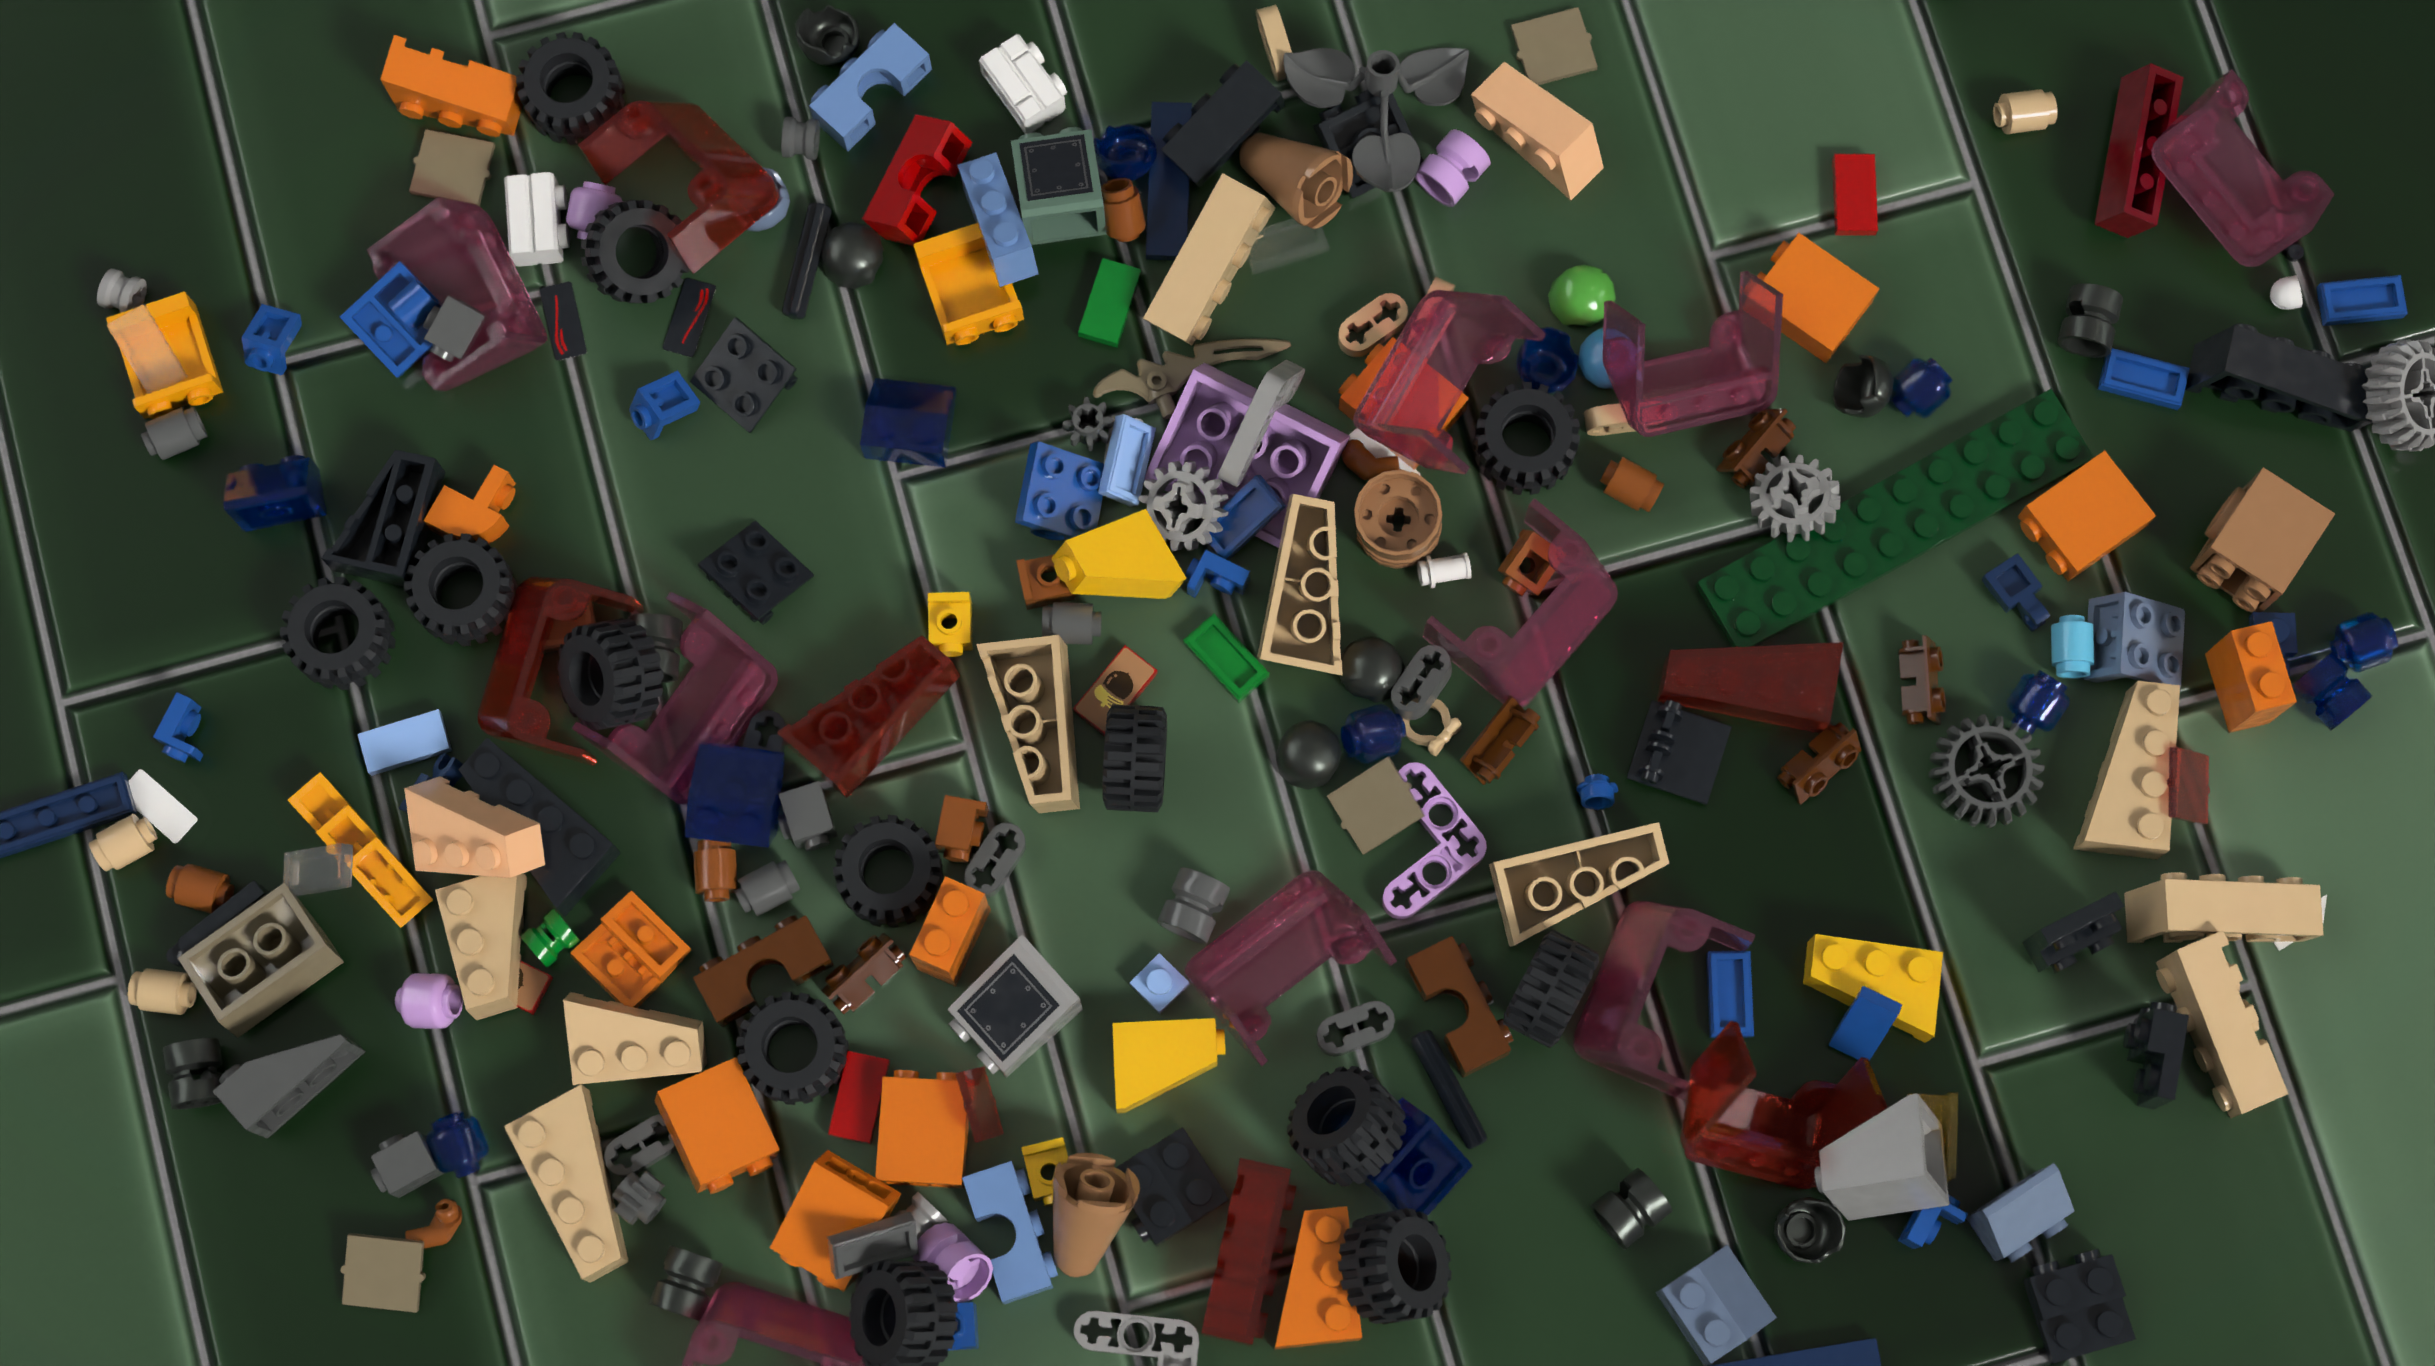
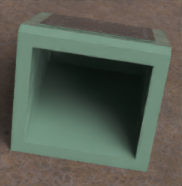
M1070 127L1061 130L1059 134L1043 136L1040 133H1028L1020 136L1018 140H1011L1022 222L1031 245L1106 235L1104 204L1092 130Z

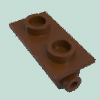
M1785 408L1764 409L1757 413L1749 422L1748 427L1750 430L1741 440L1734 441L1724 451L1722 455L1724 460L1716 470L1718 472H1733L1735 475L1732 477V481L1742 489L1747 485L1752 486L1755 483L1754 476L1756 473L1762 474L1766 470L1765 464L1768 463L1761 452L1765 450L1772 458H1776L1794 437L1795 424L1788 418H1783L1788 411Z
M1922 635L1923 646H1919L1918 640L1902 641V648L1898 650L1900 679H1916V685L1901 687L1902 716L1907 717V724L1909 725L1923 724L1924 716H1927L1936 725H1941L1940 712L1946 711L1945 692L1943 687H1938V672L1943 671L1944 666L1941 647H1936V643L1927 635Z
M1509 696L1460 761L1482 785H1485L1486 782L1490 784L1493 779L1498 780L1501 777L1502 771L1515 756V753L1512 751L1514 746L1521 748L1533 731H1537L1539 728L1537 722L1541 717L1530 708L1524 710L1513 696Z
M1838 722L1835 726L1830 724L1809 743V748L1817 754L1816 757L1812 758L1804 750H1801L1781 767L1782 773L1777 778L1787 789L1793 786L1797 802L1800 805L1810 796L1814 797L1821 793L1826 787L1828 780L1840 769H1847L1855 762L1858 754L1861 752L1857 731L1854 728L1849 732L1841 722Z
M882 933L879 937L876 935L869 937L857 949L858 956L847 967L844 964L838 966L825 979L827 985L821 991L830 1000L836 995L838 996L833 1004L843 1015L849 1010L854 1012L875 992L865 981L870 975L882 986L903 967L901 962L907 956L897 945L893 946L890 950L888 949L894 941L885 933Z

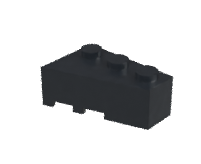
M1247 60L1240 67L1236 63L1233 64L1220 78L1219 82L1222 86L1211 97L1208 93L1203 95L1191 109V112L1194 113L1192 118L1184 126L1177 123L1163 138V141L1166 143L1161 149L1164 155L1198 188L1235 154L1234 151L1248 136L1252 137L1260 130L1259 125L1272 111L1277 114L1285 106L1282 94Z
M395 449L367 490V497L354 516L350 515L344 524V531L331 549L328 548L321 559L332 571L404 587V581L411 580L406 571L409 564L413 566L418 564L414 556L419 550L422 552L424 550L430 528L423 520L441 491L446 473L437 459Z

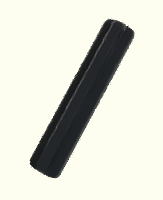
M810 203L807 208L782 306V314L791 319H804L806 316L832 213L831 208L822 203Z
M1428 1029L1416 1034L1411 1038V1044L1466 1148L1473 1149L1485 1143L1487 1134L1432 1031Z

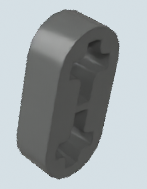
M1427 645L1421 648L1393 686L1391 691L1392 705L1396 714L1402 719L1417 720L1423 717L1452 675V664L1448 652L1443 647ZM1436 660H1439L1441 669L1433 668L1427 677L1424 678L1427 673L1425 663L1433 664ZM1418 688L1417 696L1419 702L1410 701L1407 706L1404 705L1402 696L1411 697Z
M1012 823L996 825L989 832L965 870L964 880L966 885L985 893L986 898L996 895L1001 890L1025 852L1026 839L1022 830L1017 825ZM1010 833L1014 834V843L1017 845V848L1014 851L1009 848L1006 849L1000 859L995 857L1000 849V844L996 839L999 836L1006 838ZM991 862L994 863L995 867L991 871V878L994 880V883L991 886L983 884L981 888L976 887L977 880L973 874L976 871L983 873Z
M1371 1001L1330 1016L1323 1020L1318 1027L1316 1035L1317 1044L1325 1054L1336 1057L1382 1041L1393 1030L1395 1023L1394 1013L1384 1002ZM1375 1010L1378 1016L1385 1014L1387 1020L1382 1023L1381 1032H1376L1373 1027H1367L1359 1031L1357 1025L1368 1020L1369 1011ZM1335 1025L1338 1031L1352 1027L1354 1033L1343 1037V1046L1336 1047L1334 1042L1326 1043L1324 1037L1329 1034V1026Z
M658 1114L650 1117L608 1144L604 1153V1161L612 1173L620 1177H626L631 1172L638 1174L676 1150L670 1134L668 1135L670 1142L665 1146L659 1141L649 1146L645 1144L646 1141L656 1135L654 1127L661 1124L664 1128H667L662 1116ZM623 1146L626 1150L630 1151L640 1146L642 1150L631 1157L633 1165L629 1168H626L623 1164L615 1165L614 1161L619 1157L617 1150Z

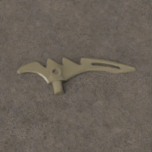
M1275 339L1213 341L1196 344L1193 348L1194 358L1165 351L1162 355L1165 362L1164 366L1145 359H1139L1137 362L1138 376L1125 369H1119L1103 378L1096 385L1093 396L1099 398L1108 392L1116 390L1131 391L1143 397L1148 404L1157 403L1163 419H1170L1176 408L1171 396L1175 395L1188 381L1194 368L1203 363L1212 366L1231 360H1259L1289 348L1291 343L1287 340ZM1237 348H1262V349H1263V351H1241V352H1229V353H1223V354H1217V355L1214 354L1215 351H1221V350H1227V349H1237Z

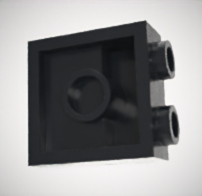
M1368 89L1354 96L1357 104L1343 110L1341 104L1326 109L1318 114L1321 121L1312 125L1323 148L1340 152L1351 160V163L1354 147L1362 138L1370 135L1381 137L1380 97L1374 96ZM1391 93L1388 97V135L1406 133L1412 136L1393 93ZM1420 154V165H1421V163L1423 162V158H1422V156H1421V154ZM1354 167L1352 185L1349 193L1347 192L1350 199L1376 188L1360 178Z
M2115 891L2040 929L2022 942L2038 972L2051 967L2053 972L2057 973L2078 962L2074 956L2075 954L2088 948L2093 955L2114 944L2115 942L2111 936L2123 929L2114 913L2122 909L2124 905Z
M2151 1002L2150 1008H2140L2139 1017L2134 1019V1023L2127 1025L2123 1043L2124 1048L2129 1049L2127 1061L2144 1064L2143 1069L2139 1068L2134 1079L2133 1092L2139 1094L2137 1106L2154 1110L2175 1100L2189 1015L2176 1013L2177 1007L2174 1005Z
M1183 1127L1116 1167L1125 1174L1127 1168H1129L1138 1178L1140 1192L1132 1208L1137 1217L1131 1220V1223L1144 1243L1152 1239L1156 1247L1229 1201V1198Z
M2099 1249L2074 1255L2075 1265L2060 1269L2058 1260L2033 1267L2035 1276L2023 1279L2050 1364L2136 1340L2122 1298L2126 1294L2113 1254L2101 1257Z

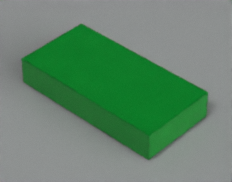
M1102 258L1078 330V337L1118 348L1142 274L1141 269Z
M1215 613L1183 639V644L1238 703L1270 676V673Z

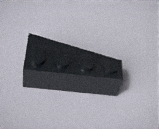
M2234 324L2194 346L2185 387L2187 391L2200 394L2202 388L2206 387L2221 391L2219 399L2236 403L2238 399H2254L2262 401L2260 409L2274 413H2287L2298 410V419L2350 432L2373 422L2370 419H2366L2368 407L2366 403H2363L2366 399V390L2362 385L2368 382V378L2365 374V369L2367 368L2361 364L2342 363L2330 359L2331 356L2327 352L2299 348L2294 346V342L2290 339L2268 337L2257 333L2258 330L2255 327L2247 324Z
M488 738L482 742L459 768V771L473 791L480 795L479 799L492 806L500 804L540 823L545 865L530 870V872L562 915L566 916L621 854L612 842Z

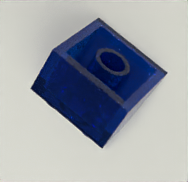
M875 378L865 406L860 441L864 458L946 468L957 388Z
M302 455L287 456L282 458L279 464L269 466L259 463L248 464L240 467L239 472L227 474L223 498L224 510L245 532L327 515L320 469L310 457L305 458Z
M701 742L688 794L685 837L769 848L778 833L779 822L777 816H779L780 811L779 794L782 789L785 753Z
M1402 1097L1398 1102L1405 1112L1406 1119L1403 1122L1406 1124V1134L1400 1137L1403 1141L1400 1150L1394 1151L1392 1154L1394 1159L1389 1165L1385 1163L1380 1168L1381 1172L1374 1177L1372 1175L1367 1176L1364 1183L1393 1210L1411 1208L1415 1209V1212L1421 1211L1428 1216L1473 1165L1431 1117Z

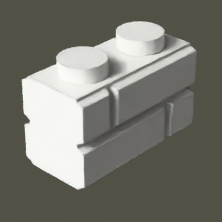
M1016 34L1002 43L999 48L996 47L983 55L979 60V64L985 79L1023 132L1028 134L1044 125L1046 121L1049 122L1064 112L1066 109L1064 95L1067 94V90L1056 73L1048 75L1041 65L1045 62L1044 57L1035 43L1031 41L1026 44L1022 37Z
M550 172L534 173L528 176L525 174L506 176L504 181L509 256L513 263L519 267L538 265V263H562L564 261L563 248H570L567 223L561 224V210H566L568 207L565 186L559 185L554 174Z

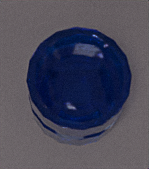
M2333 651L2292 685L2293 690L2306 704L2314 703L2317 706L2315 714L2330 731L2373 696L2357 678L2349 679L2347 677V666Z

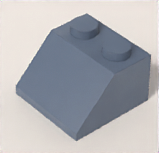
M2053 1163L2033 1172L1968 1215L1966 1219L1994 1261L2007 1256L2010 1262H2013L2033 1249L2029 1241L2041 1233L2048 1239L2067 1227L2068 1224L2064 1218L2075 1210L2060 1171Z
M1728 1245L1655 1292L1704 1366L1712 1364L1777 1318Z

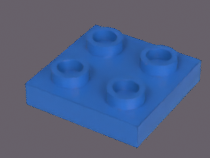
M399 261L348 308L340 318L380 361L399 378L428 352L433 345L424 339L428 330L423 328V324L432 308L437 306L441 309L443 304L402 261Z
M1040 441L1031 443L1015 523L1030 527V532L1035 536L1059 541L1068 540L1096 529L1103 495L1099 494L1098 490L1104 463Z

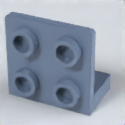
M2128 592L2089 599L2087 622L2094 625V665L2090 666V676L2084 677V680L2099 683L2127 677L2137 681L2180 685L2181 688L2185 611L2182 608Z

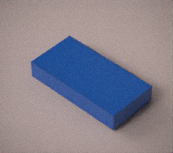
M2401 275L2320 283L2316 287L2323 326L2400 319L2408 314Z
M2112 348L2111 353L2105 356L2098 390L2178 410L2182 405L2190 368Z
M1255 475L1221 507L1229 513L1228 516L1217 519L1223 530L1218 533L1209 532L1213 540L1209 544L1220 557L1229 561L1286 507V504L1261 475Z
M1708 951L1706 953L1710 1038L1753 1037L1754 1020L1750 951Z
M1862 986L1833 1033L1829 1046L1868 1064L1899 1015L1902 1004Z

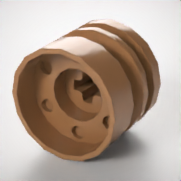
M1402 469L1384 471L1370 479L1358 494L1354 508L1357 540L1365 554L1376 563L1394 569L1413 567L1418 561H1423L1425 556H1429L1437 547L1442 531L1441 502L1432 484L1422 476ZM1395 516H1403V521L1406 523L1400 532L1394 531L1393 524H1391L1395 521Z

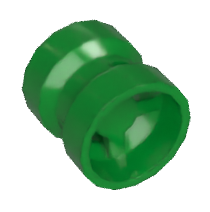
M554 908L543 916V922L536 928L530 927L520 935L526 945L547 968L557 960L559 952L564 948L571 949L580 941L578 936ZM551 933L556 940L553 941L548 934Z

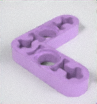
M1418 762L1404 765L1399 770V773L1405 782H1407L1406 775L1409 773L1414 778L1422 775L1424 780L1421 786L1425 793L1429 796L1432 790H1435L1439 794L1430 798L1421 808L1426 816L1419 820L1437 842L1438 846L1395 878L1385 888L1382 897L1383 908L1388 915L1398 920L1413 916L1466 875L1483 860L1487 849L1483 834L1431 770ZM1415 788L1411 789L1410 791L1418 803L1421 802L1423 799L1422 795ZM1443 804L1449 807L1453 813L1452 821L1446 826L1433 824L1429 818V810L1433 806ZM1459 822L1465 826L1459 830V835L1464 841L1470 842L1474 840L1477 842L1474 849L1476 856L1473 858L1469 854L1460 856L1457 853L1460 843L1454 835L1451 836L1449 841H1446L1443 837L1451 833ZM1436 862L1445 868L1447 876L1442 883L1432 885L1424 880L1422 870L1429 863ZM1413 875L1418 886L1428 895L1422 897L1418 890L1409 898L1410 908L1405 909L1402 905L1396 908L1393 907L1391 903L1394 900V894L1392 892L1396 889L1401 894L1408 891L1413 886V882L1408 880V878Z

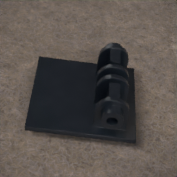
M735 317L690 382L745 430L752 433L782 389L790 390L796 384L798 378L794 375V372L797 370L796 367Z
M756 520L698 563V567L707 574V580H713L724 590V595L727 598H733L732 603L735 606L740 605L751 615L750 620L753 622L759 621L762 625L772 618L774 612L771 610L814 577V574Z
M1652 700L1626 779L1707 805L1732 726L1681 710L1682 705L1672 700H1666L1665 704Z

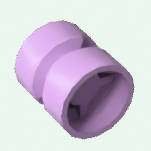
M1452 129L1436 147L1438 155L1429 154L1419 166L1415 176L1419 185L1431 197L1448 207H1454L1468 191L1469 186L1467 182H1476L1491 164L1485 150L1474 139L1457 129Z
M936 1224L926 1230L918 1239L919 1254L914 1255L913 1260L927 1261L928 1263L938 1265L939 1271H944L948 1276V1284L953 1286L955 1302L970 1301L980 1295L987 1287L993 1271L991 1260L954 1224Z

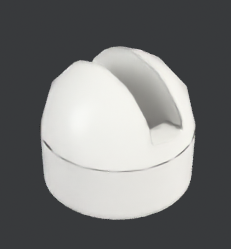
M2296 275L2279 279L2272 286L2270 299L2276 307L2285 310L2302 307L2301 288Z

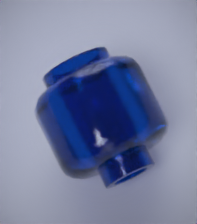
M1931 357L1927 361L1915 358L1893 377V391L1896 395L1891 399V402L1905 417H1909L1914 413L1920 418H1928L1951 397L1952 391L1949 384L1953 380Z
M2367 612L2339 623L2335 628V640L2330 641V648L2335 661L2339 665L2345 663L2350 670L2360 673L2389 662L2393 657V649L2398 648V640L2392 624L2386 617L2380 618L2373 612Z
M2038 670L2036 675L2032 673L2024 674L2006 702L2007 708L2015 714L2011 722L2018 723L2020 728L2032 735L2037 728L2044 732L2052 731L2069 707L2070 699L2065 694L2068 687L2041 670Z
M1378 704L1350 713L1346 718L1345 725L1341 727V741L1348 756L1351 758L1355 757L1363 764H1368L1398 754L1402 738L1406 736V727L1399 714H1394L1384 704Z
M458 1111L431 1123L432 1130L428 1132L425 1139L433 1161L440 1172L449 1173L454 1171L456 1178H461L481 1169L479 1161L487 1156L489 1146L476 1117L465 1116L463 1111Z

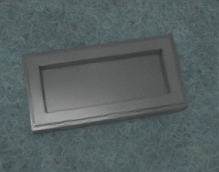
M910 1211L827 1236L831 1271L836 1280L863 1272L868 1266H873L875 1262L898 1261L919 1254L916 1222Z

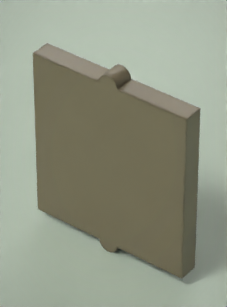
M1579 7L1511 25L1518 49L1516 59L1522 62L1526 77L1537 85L1597 70L1598 66L1590 44L1592 35L1586 32Z
M425 129L419 155L413 159L416 166L409 192L415 195L479 207L486 180L491 179L489 168L495 149L494 142Z
M1386 757L1327 795L1342 820L1341 828L1349 831L1363 855L1426 816L1410 791L1411 783L1403 780L1390 757Z
M349 1233L347 1235L345 1264L340 1268L341 1273L344 1274L342 1305L417 1313L419 1311L421 1282L426 1278V1274L422 1272L424 1241Z

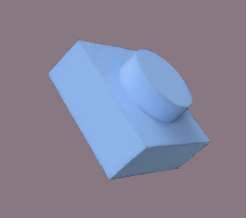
M1158 953L1129 984L1154 1010L1161 1014L1190 985V982Z

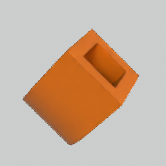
M493 465L473 500L444 485L423 521L432 532L444 537L443 535L453 534L459 540L463 533L470 534L475 541L480 537L491 543L502 536L509 527V524L499 514V511L501 509L505 510L512 502L516 491L514 488L516 482L508 471Z

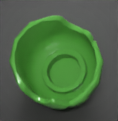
M1577 265L1565 270L1553 281L1548 294L1552 313L1561 323L1567 326L1576 324L1590 327L1600 322L1611 313L1616 300L1614 283L1608 274L1604 273L1602 269L1590 265Z

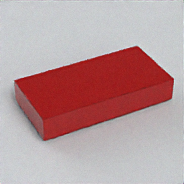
M1834 154L1832 166L1835 236H1876L1878 232L1875 154Z
M848 1051L828 1135L871 1145L881 1104L883 1076L887 1077L891 1061L885 1058Z

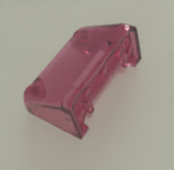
M2231 69L2216 80L2158 137L2152 148V158L2157 167L2233 259L2241 265L2256 267L2311 232L2334 196V193L2320 176L2310 171H2299L2285 180L2281 179L2233 120L2247 107L2249 91Z
M437 197L367 249L373 262V271L379 280L399 261H402L442 304L448 295H453L489 315L471 350L464 359L460 360L454 357L453 361L449 362L433 352L424 357L423 376L428 384L432 386L433 390H452L534 351L546 342L547 333L495 224L481 207L471 203Z

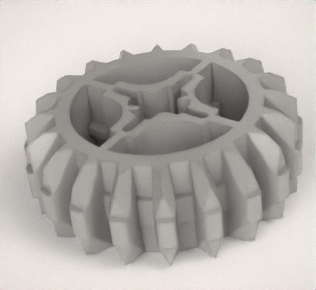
M2411 339L2400 340L2397 343L2381 347L2379 354L2371 357L2372 367L2365 369L2368 382L2362 385L2366 390V399L2363 401L2368 407L2366 419L2373 421L2372 433L2380 434V442L2389 444L2391 449L2413 452L2422 451L2423 448H2430L2435 445V348L2431 347L2429 342L2411 341Z

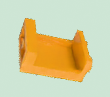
M978 223L913 244L919 267L947 345L956 343V345L969 344L977 340L979 334L991 330L1005 332L1016 327L1019 321L1024 320L1022 306L1017 298L1013 284L999 286Z
M185 291L106 318L110 333L118 341L135 396L132 399L134 408L144 419H155L173 411V409L188 404L191 406L202 405L211 401L214 395L223 393L197 306Z

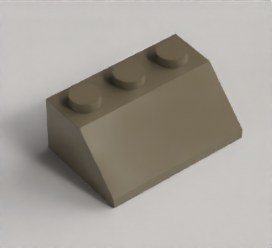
M285 882L178 957L181 965L217 1021L237 1038L344 962L325 932Z

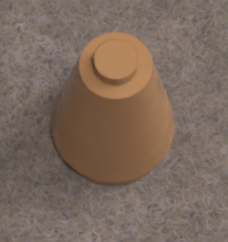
M1257 133L1247 138L1240 148L1241 167L1298 224L1308 226L1311 229L1324 226L1338 213L1342 204L1337 201L1342 190L1349 193L1352 185L1353 166L1351 160L1338 151L1264 133Z
M1076 1153L1068 1156L1066 1163L1061 1165L1059 1162L1054 1171L1053 1261L1064 1274L1071 1277L1085 1276L1094 1271L1138 1199L1140 1183L1136 1175L1129 1168H1127L1125 1174L1114 1167L1116 1160L1108 1156L1095 1153Z

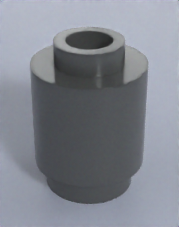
M181 407L145 422L147 431L141 433L143 442L150 455L159 454L162 460L200 445L199 440L208 437L202 420L194 407L187 410Z
M1053 602V606H1043L1042 637L1059 635L1066 644L1092 645L1093 636L1101 637L1102 612H1095L1093 603Z
M783 860L777 864L772 861L739 878L738 881L741 887L734 890L745 913L754 910L758 917L793 899L791 894L801 889L786 860Z

